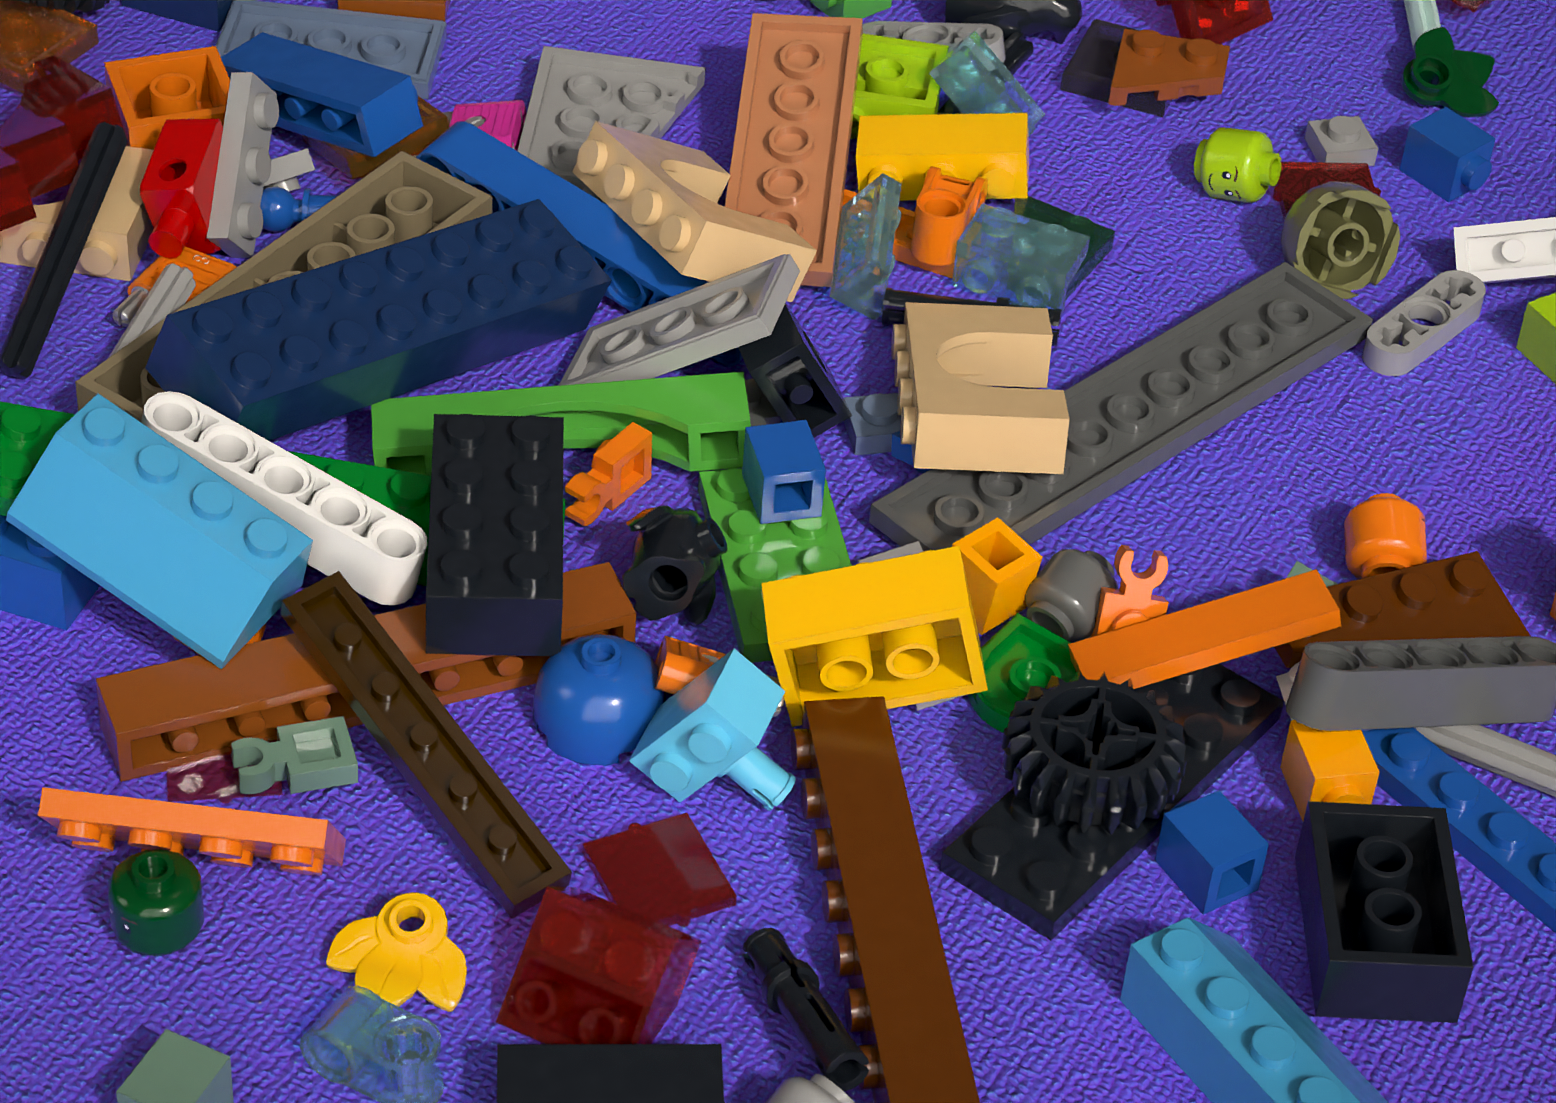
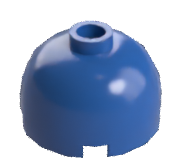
M586 635L573 638L562 644L561 652L550 656L538 673L533 699V724L536 731L539 727L547 736V746L555 754L576 763L601 766L619 763L620 754L631 752L636 748L658 708L666 701V693L655 689L658 675L656 663L636 643L615 635Z

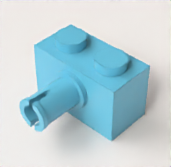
M734 648L660 705L629 761L680 803L716 776L722 777L727 775L760 802L765 810L771 811L774 806L777 807L786 798L796 781L794 775L787 773L757 748L785 690Z

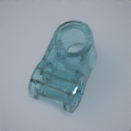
M349 986L300 1039L299 1046L303 1057L309 1066L328 1081L343 1084L380 1103H438L443 1094V1075L435 1064L441 1052V1034L437 1026L425 1017L414 1015L383 1000L367 988Z

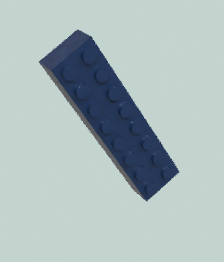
M536 199L168 314L145 368L165 392H179L190 396L270 441L585 330L612 280L542 201Z

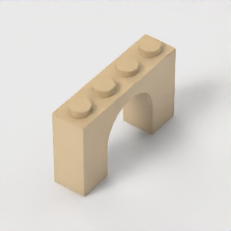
M595 121L587 140L579 149L577 162L572 173L681 275L712 282L780 255L790 254L800 270L787 299L788 302H793L817 250L786 224L719 205V199L731 175L704 151Z
M130 146L125 147L73 273L124 281L132 280L149 243V236L154 229L140 196V184L154 150ZM0 152V178H1L2 175H3V171H2V161H1V152ZM0 199V263L36 268L64 200L43 205H22Z
M905 302L904 324H893L891 356L892 360H895L894 384L895 387H898L897 411L898 415H901V444H911L914 468L1045 474L1064 473L1069 428V414L1064 390L991 387L1047 388L1053 337L1048 308Z

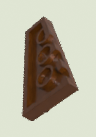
M1478 551L1328 586L1329 592L1340 609L1341 627L1275 646L1274 648L1285 667L1292 668L1300 662L1304 647L1314 642L1531 635Z

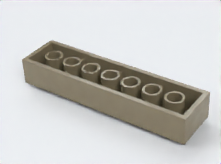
M401 151L173 313L492 214V196ZM165 319L75 382L78 411L99 393L138 421H142L144 405L147 400L157 393L165 392L145 368Z

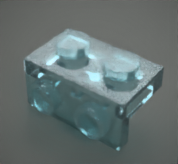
M976 31L965 37L929 72L931 77L963 114L1028 113L1029 136L1035 131V124L1045 115Z
M981 204L957 241L952 284L955 288L996 301L998 297L1010 298V304L1048 309L1060 308L1063 313L1068 285L1087 256L1090 236L1068 230L1061 225L1048 224L1018 215L1005 208H995Z

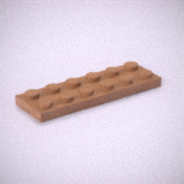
M752 13L729 173L731 176L728 180L725 207L790 226L817 250L800 286L833 287L863 37V19Z

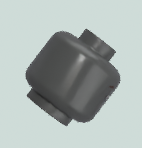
M1061 549L1045 563L1026 591L1027 618L1071 643L1090 638L1095 628L1101 587L1119 589L1114 578L1115 572L1112 565L1102 555L1093 551L1082 552L1076 549Z

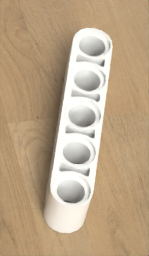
M167 391L157 393L147 400L144 405L141 423L313 540L307 563L309 566L327 576L340 571L355 592L382 605H398L412 598L416 590L427 548V536L422 528L413 521L190 396L179 392Z

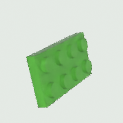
M742 468L699 472L698 492L705 519L711 518L718 524L727 543L728 550L720 556L718 570L739 652L750 662L773 661L768 644L761 583L785 579L795 575H806L852 566L826 478L821 517L760 524L742 476Z

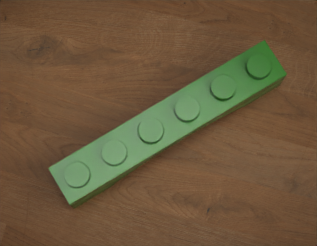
M744 372L389 398L371 405L374 466L431 475L434 414L564 417V448H598L605 440L613 439L629 424L634 422L652 432V458L666 461L689 472L743 468L745 427H751Z

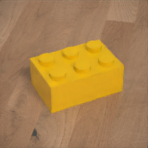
M960 546L927 550L918 554L870 563H859L849 567L806 575H795L785 579L761 583L768 644L780 686L785 690L783 697L792 727L802 725L804 701L884 696L887 709L988 691L979 634Z

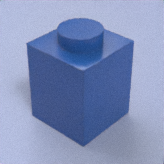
M1444 107L1409 125L1400 171L1447 202H1450L1471 190H1477L1486 182L1492 169L1490 160L1496 138L1451 109Z
M807 420L745 427L742 476L760 524L821 517L826 468Z
M1218 790L1195 801L1181 802L1169 812L1164 813L1155 861L1204 915L1259 890L1269 843L1224 794Z

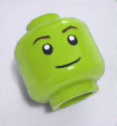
M1222 127L1216 129L1208 139H1203L1200 142L1195 154L1194 174L1196 180L1202 183L1203 189L1212 198L1253 203L1259 201L1265 195L1269 186L1277 184L1281 174V157L1279 153H1274L1272 142L1265 133Z

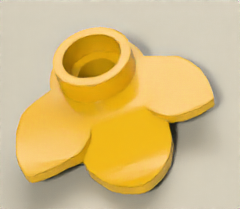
M415 892L401 894L392 898L382 907L378 916L355 920L346 925L337 933L332 941L326 959V965L331 969L356 973V995L367 1019L372 1022L397 1009L410 999L416 991L434 1006L448 1012L454 1011L462 998L467 977L465 955L447 937L448 921L445 910L434 898ZM409 918H421L424 921L421 928L412 932L404 931L399 927L402 921Z

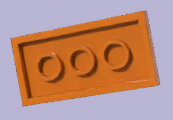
M42 787L38 811L40 818L58 829L57 837L72 840L71 846L81 849L113 852L115 840L128 842L130 846L141 848V852L144 850L164 849L184 855V849L186 848L199 850L200 854L211 856L210 862L244 868L253 866L254 856L270 858L269 861L281 864L280 870L303 875H322L323 864L342 866L346 838L328 820L44 787Z

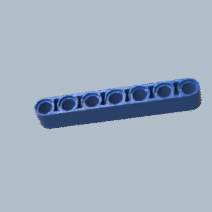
M457 121L416 157L491 195L492 213L540 199L611 278L612 281L604 295L631 312L709 283V281L681 275L607 204L470 123ZM738 347L709 357L712 361L727 367H733L743 359Z

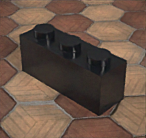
M497 1044V1103H724L721 1044Z

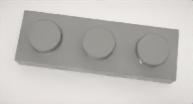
M231 72L207 239L232 258H251L254 256L256 238L260 236L263 228V213L260 207L263 187L271 173V158L269 155L271 132L279 118L277 94L253 72Z

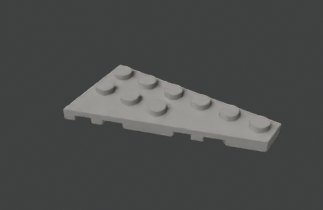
M543 46L517 151L602 201L572 173L577 162L579 149L587 140L595 121L661 139L704 86L706 67Z

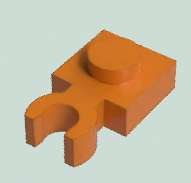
M632 422L613 439H607L601 443L593 454L592 469L588 473L580 472L576 474L565 486V492L577 498L565 510V516L583 526H588L597 519L604 507L613 511L649 481L652 473V432Z
M1127 545L1119 547L1115 555L1114 565L1117 574L1121 578L1120 588L1101 587L1099 609L1091 637L1166 615L1169 602L1164 596L1152 595V590L1163 582L1168 571V560L1162 551L1154 550L1150 567L1144 572L1135 573L1131 570L1134 551Z

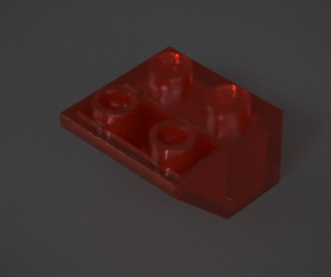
M547 886L496 1023L545 1044H652L677 1007L702 940L579 888Z

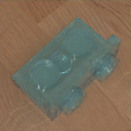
M884 173L842 206L830 289L831 298L873 320L879 318L882 315V310H885V305H883L884 295L888 287L889 276L895 265V255L892 254L895 231L901 220V211L898 207L902 183Z

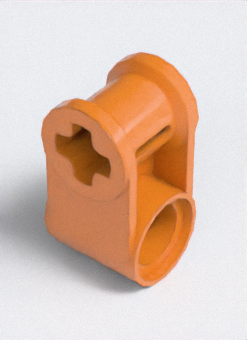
M931 166L929 168L923 188L916 201L910 251L917 260L928 265L945 266L953 264L960 259L973 228H977L981 219L987 195L988 179L977 177L973 182L943 175L941 168Z

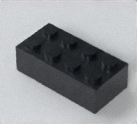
M434 414L426 586V654L554 656L561 652L564 417Z

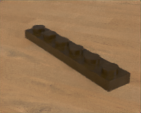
M340 571L282 600L281 616L511 919L569 886L572 871Z

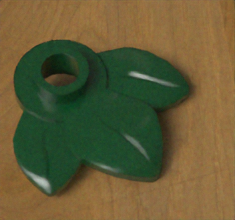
M1445 27L1435 28L1423 33L1414 44V59L1405 66L1401 75V84L1405 93L1412 100L1427 106L1441 104L1464 117H1481L1497 109L1499 102L1488 90L1483 88L1490 77L1495 59L1490 55L1454 50L1453 40Z

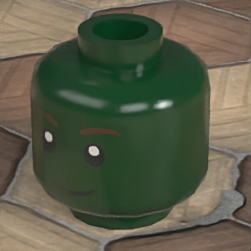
M155 849L144 850L128 856L115 867L108 881V901L111 928L122 945L136 953L160 956L181 950L197 938L204 923L201 875L192 861L180 853Z

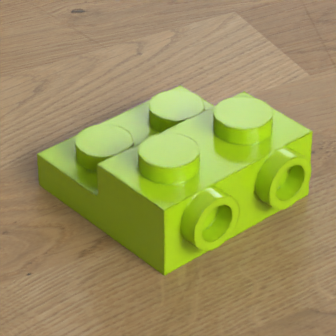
M863 34L850 139L858 137L859 116L938 114L939 98L947 65L949 46Z

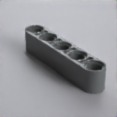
M1531 636L1309 643L1304 647L1286 703V712L1294 720L1305 726L1325 731L1549 721L1556 709V643Z

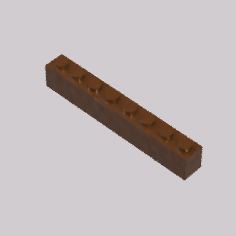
M884 696L804 701L802 729H792L791 757L794 770H805L806 778H803L801 781V805L804 819H815L817 829H812L811 833L814 869L825 870L827 880L822 883L824 918L826 923H837L839 934H834L833 937L835 972L837 977L848 976L850 989H846L844 994L847 1029L849 1033H860L862 1045H858V1047L869 1059V1064L864 1065L869 1069L868 1075L859 1084L861 1090H872L874 1103H980Z

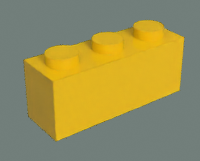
M1028 113L859 116L856 147L858 193L880 201L917 200L923 188L927 172L931 166L941 168L942 174L973 182L977 177L988 179L986 199H1028Z

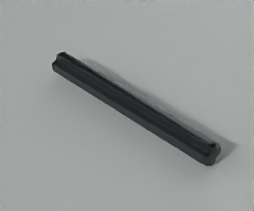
M101 122L95 126L1 349L0 371L7 376L26 379L32 374L128 141L125 136V130L119 125Z

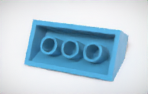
M99 393L55 433L8 510L6 521L220 669L281 608L282 600L293 595L302 586L313 540Z
M1187 917L1131 944L1120 1001L1212 1103H1389L1234 937Z

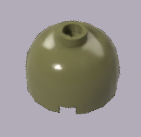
M1330 181L1306 191L1293 203L1285 216L1281 233L1284 261L1340 298L1350 299L1358 296L1352 290L1362 289L1368 283L1375 286L1385 278L1397 257L1400 242L1399 225L1393 222L1392 213L1389 210L1392 208L1385 199L1355 183Z

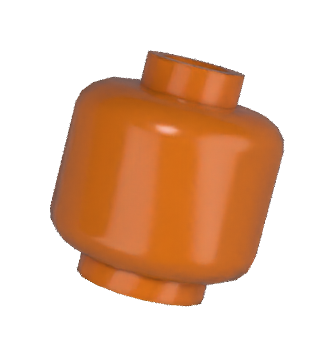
M1380 493L1369 497L1366 501H1362L1349 511L1344 521L1345 560L1347 569L1356 578L1362 579L1427 563L1425 516L1415 504L1401 499L1394 494Z

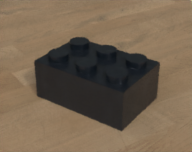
M1308 801L1295 854V863L1315 1016L1457 1023L1474 966L1446 808Z

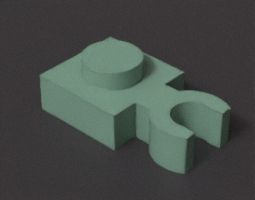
M344 716L276 727V742H267L260 738L249 737L231 743L232 764L234 768H238L239 790L242 794L261 793L269 789L275 782L287 780L290 794L358 783V762Z

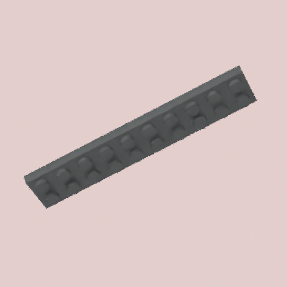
M1284 262L1065 390L1069 428L1063 474L930 469L872 503L869 523L899 546L919 541L922 550L927 551L952 547L954 542L998 517L1030 545L1365 340L1373 318L1287 262Z

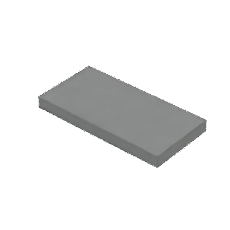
M783 254L590 327L559 385L651 379L771 335L800 270L790 254Z

